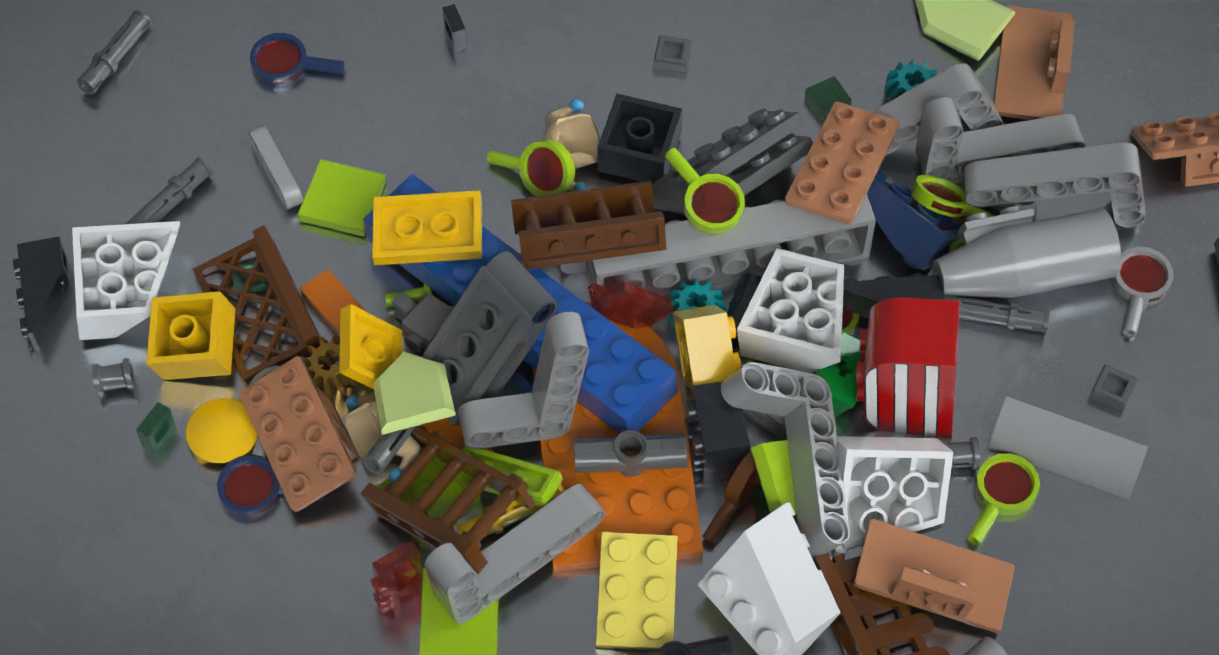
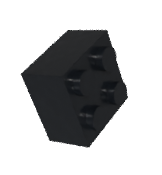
M616 93L597 147L598 171L641 182L651 181L654 184V182L669 172L671 164L665 158V155L672 148H677L682 132L683 109Z
M722 382L692 386L691 400L686 401L687 418L684 419L688 440L692 439L694 450H691L694 472L701 473L703 485L730 481L743 458L750 452V441L743 409L733 407L725 401L721 393Z

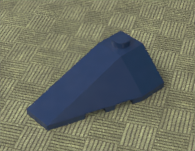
M879 169L867 192L877 223L893 247L903 255L901 258L907 265L917 270L919 268L924 270L933 267V261L944 256L949 251L950 245L959 237L957 230L962 225L952 217L934 212L915 201L911 194V189L905 185L902 187L897 183L889 184L886 182L887 175Z

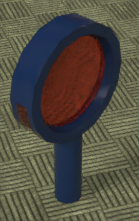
M272 33L264 36L254 44L250 51V63L255 77L263 83L272 86H282L295 82L303 75L306 69L343 74L344 61L307 56L302 41L287 33Z
M244 456L231 461L220 472L217 481L218 496L224 508L231 514L242 518L259 517L267 513L278 502L280 494H284L270 462L257 456Z

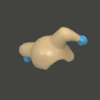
M578 98L572 99L569 105L556 109L545 116L546 130L543 134V139H553L565 146L573 158L575 169L598 162L597 147L600 142L598 130L590 115L578 114L570 116L583 110L584 104ZM543 148L545 156L551 163L553 187L557 189L563 179L562 163L551 149ZM573 181L568 192L586 190L588 186L584 181L577 183Z
M374 392L360 397L350 395L345 401L346 407L352 412L346 415L343 421L361 460H363L364 456L369 453L382 436ZM411 435L395 454L402 457V461L398 468H394L389 473V479L392 483L398 479L423 449Z

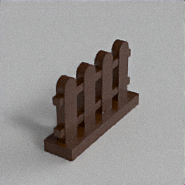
M828 553L814 556L815 566L817 570L822 571L841 612L830 626L844 655H892L889 649L910 642L916 652L908 655H949L948 651L941 646L927 647L923 638L927 637L933 628V621L927 614L916 613L911 615L907 607L908 604L872 592H861L859 588L853 585L860 556L847 560L844 559L842 554L834 556L832 560ZM895 609L899 619L880 625L876 624L873 618L874 615Z

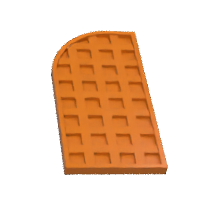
M585 302L676 370L678 392L639 433L643 436L686 434L688 465L687 468L644 470L641 474L633 477L624 476L618 471L575 473L574 439L607 438L619 435V433L584 406L576 402L569 431L557 438L540 440L543 467L560 471L563 477L561 484L565 491L576 484H582L604 509L606 515L596 528L552 559L553 572L599 568L602 532L678 536L677 560L703 558L691 457L684 422L685 413L681 383L676 361L663 340L639 319L607 305ZM533 368L534 379H535L536 369ZM629 450L625 451L623 454L632 457L636 456L638 453Z

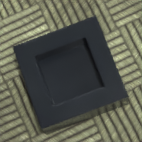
M455 4L442 7L444 29L454 52L467 49L466 29Z

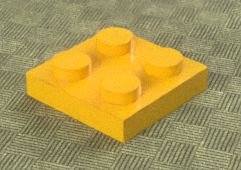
M349 304L340 309L339 373L374 389L373 382L402 354V330Z

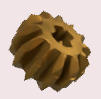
M334 334L330 342L325 337H320L319 347L315 348L308 345V351L312 356L303 358L315 386L323 390L327 396L332 397L336 389L342 395H346V385L350 383L352 386H358V382L339 373L340 336Z

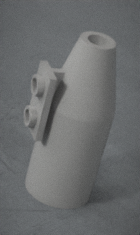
M1020 206L1003 209L1000 211V215L987 217V213L975 214L967 217V222L957 230L958 236L963 237L965 245L934 260L933 275H939L944 295L1017 298L1114 278L1120 271L1121 250L1113 220L1103 208L1032 222L1031 219L1035 215L1033 208L1021 211Z

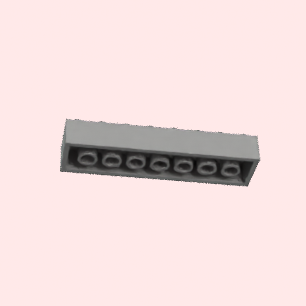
M866 194L852 224L839 222L787 205L783 200H774L768 204L750 208L745 207L740 222L732 230L723 234H708L696 229L688 220H673L665 223L667 250L588 261V280L594 302L597 305L603 304L617 309L667 299L671 290H679V285L682 281L691 286L695 278H697L701 286L711 281L713 289L738 284L741 275L745 273L763 277L776 248L838 264L869 258L876 219ZM736 209L720 214L708 213L699 218L710 223H723L735 214Z

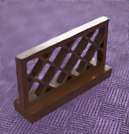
M265 225L252 231L254 238L193 268L203 293L220 291L224 296L228 295L239 298L235 306L234 329L237 322L252 326L246 341L233 338L232 356L246 384L250 383L254 376L266 368L282 366L296 356L301 357L309 353L308 345L315 348L320 346L319 338L321 336L275 241ZM252 251L255 252L257 258L252 270L238 267L241 257ZM261 267L265 273L260 272ZM217 269L226 271L220 286L207 283L205 275ZM234 273L248 276L242 291L228 288ZM256 279L270 283L265 297L250 294ZM247 300L261 304L255 319L241 316ZM269 306L283 310L278 325L263 321ZM287 322L291 328L286 327ZM260 328L274 331L268 347L254 344ZM282 334L296 337L299 344L287 351L276 349ZM250 350L264 353L261 364L248 370L245 362Z

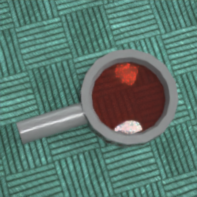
M1134 247L1124 251L1121 254L1119 274L1112 278L1115 290L1124 299L1129 301L1122 333L1128 337H1134L1137 334L1143 304L1148 305L1159 302L1167 295L1174 280L1173 268L1169 260L1162 253L1148 247Z

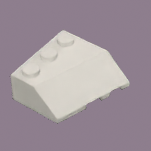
M776 248L737 328L740 355L807 373H812L819 368L822 369L840 362L844 265Z
M837 436L850 535L845 543L831 551L833 557L846 554V550L863 545L871 519L886 522L913 532L944 523L953 451L937 438Z
M790 502L785 503L745 530L697 584L758 655H802L841 613L822 571L817 570L808 548L810 545L805 534H801L793 518L795 513Z

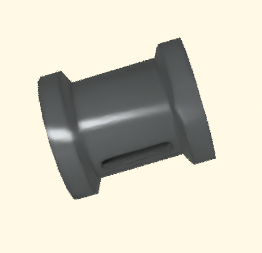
M124 358L122 363L100 366L97 363L92 365L93 381L98 396L105 395V391L119 388L135 389V378L129 358Z
M971 437L966 442L947 443L945 440H940L953 451L951 468L971 467L972 470L980 469V447L976 437Z

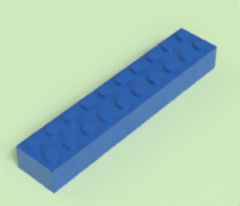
M412 173L388 196L438 192ZM372 210L363 218L369 241L373 244ZM482 226V259L399 265L455 307L482 266H486L495 256L509 251L521 264L522 260L521 254ZM540 268L527 269L557 301L558 308L553 316L563 312H575L581 317L589 347V355L577 402L619 434L627 430L639 432L678 392L676 370ZM547 322L543 324L544 330L523 359L536 370Z

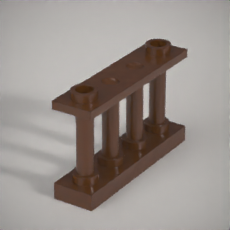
M651 181L511 200L515 235L519 234L522 265L526 269L667 250L664 216L662 211L654 212Z
M417 426L413 433L423 446L419 454L390 488L386 486L382 490L369 482L360 494L375 514L436 549L443 544L452 543L473 570L479 574L488 563L479 550L481 547L480 541L513 501L530 510L534 507L535 503L527 492L529 486L518 475L511 473L507 476L452 446L439 432L433 430L430 434ZM435 457L447 463L416 502L411 501L409 504L403 502L401 497ZM461 471L473 478L472 481L442 517L437 516L435 519L429 517L427 511ZM486 486L498 491L500 494L468 532L463 531L461 535L455 532L453 526Z

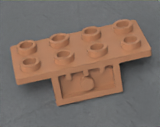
M1011 5L1006 6L1014 10L1015 15L1005 26L1002 33L994 105L999 115L1026 120L1062 115L1064 92L1070 74L1075 20L1072 19L1071 14Z
M835 102L785 197V203L839 222L852 224L899 129L900 121L848 104Z
M1219 112L1211 113L1208 117L1203 118L1179 117L1173 122L1160 123L1148 121L1143 123L1142 126L1131 127V135L1151 159L1157 160L1181 156L1180 182L1185 187L1219 182Z
M294 357L240 391L239 396L291 510L299 512L357 475L351 461L358 457L357 451L331 397L315 386L301 357Z
M871 519L868 524L853 585L868 592L998 633L1002 628L1015 567L1011 563L886 522Z

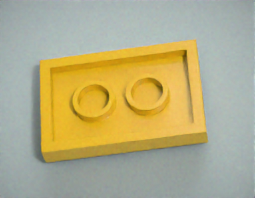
M481 191L374 197L372 245L374 265L482 259Z

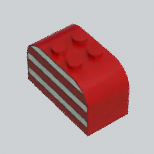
M901 297L880 301L870 309L868 329H861L859 351L861 353L860 361L857 363L856 378L858 383L857 401H864V418L870 426L880 431L952 439L960 301Z

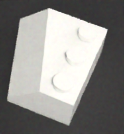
M180 221L72 227L76 316L79 340L116 338L150 317L152 297H157L180 228Z

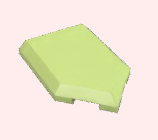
M915 0L923 34L977 61L981 59L1015 15L1014 10L993 0Z
M403 351L373 382L382 435L456 415L447 372L443 363Z

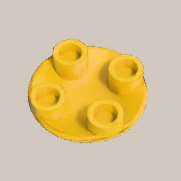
M232 398L214 399L201 405L191 415L186 427L187 443L195 458L199 461L216 464L230 463L239 457L250 456L251 449L258 438L243 402Z

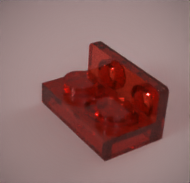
M625 281L611 288L594 282L588 286L591 307L608 320L633 329L652 327L674 311L671 298Z
M413 541L406 543L372 563L374 578L370 579V582L375 590V593L372 594L382 613L384 614L389 611L395 621L402 617L399 595L403 597L411 594L423 581L420 552Z

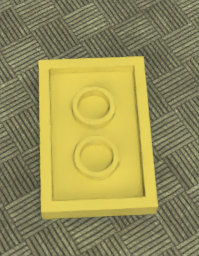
M602 532L596 648L654 651L660 649L665 643L673 641L678 536Z

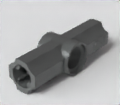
M627 430L620 433L617 437L574 439L575 473L618 471L624 476L633 477L641 474L644 470L687 468L688 465L686 434L643 436L638 431ZM631 450L637 452L638 454L636 456L630 457L624 455L623 453L625 451Z

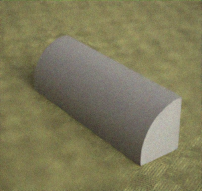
M1006 396L988 449L1000 454L1012 453L1021 456L1033 466L1129 500L1148 446Z

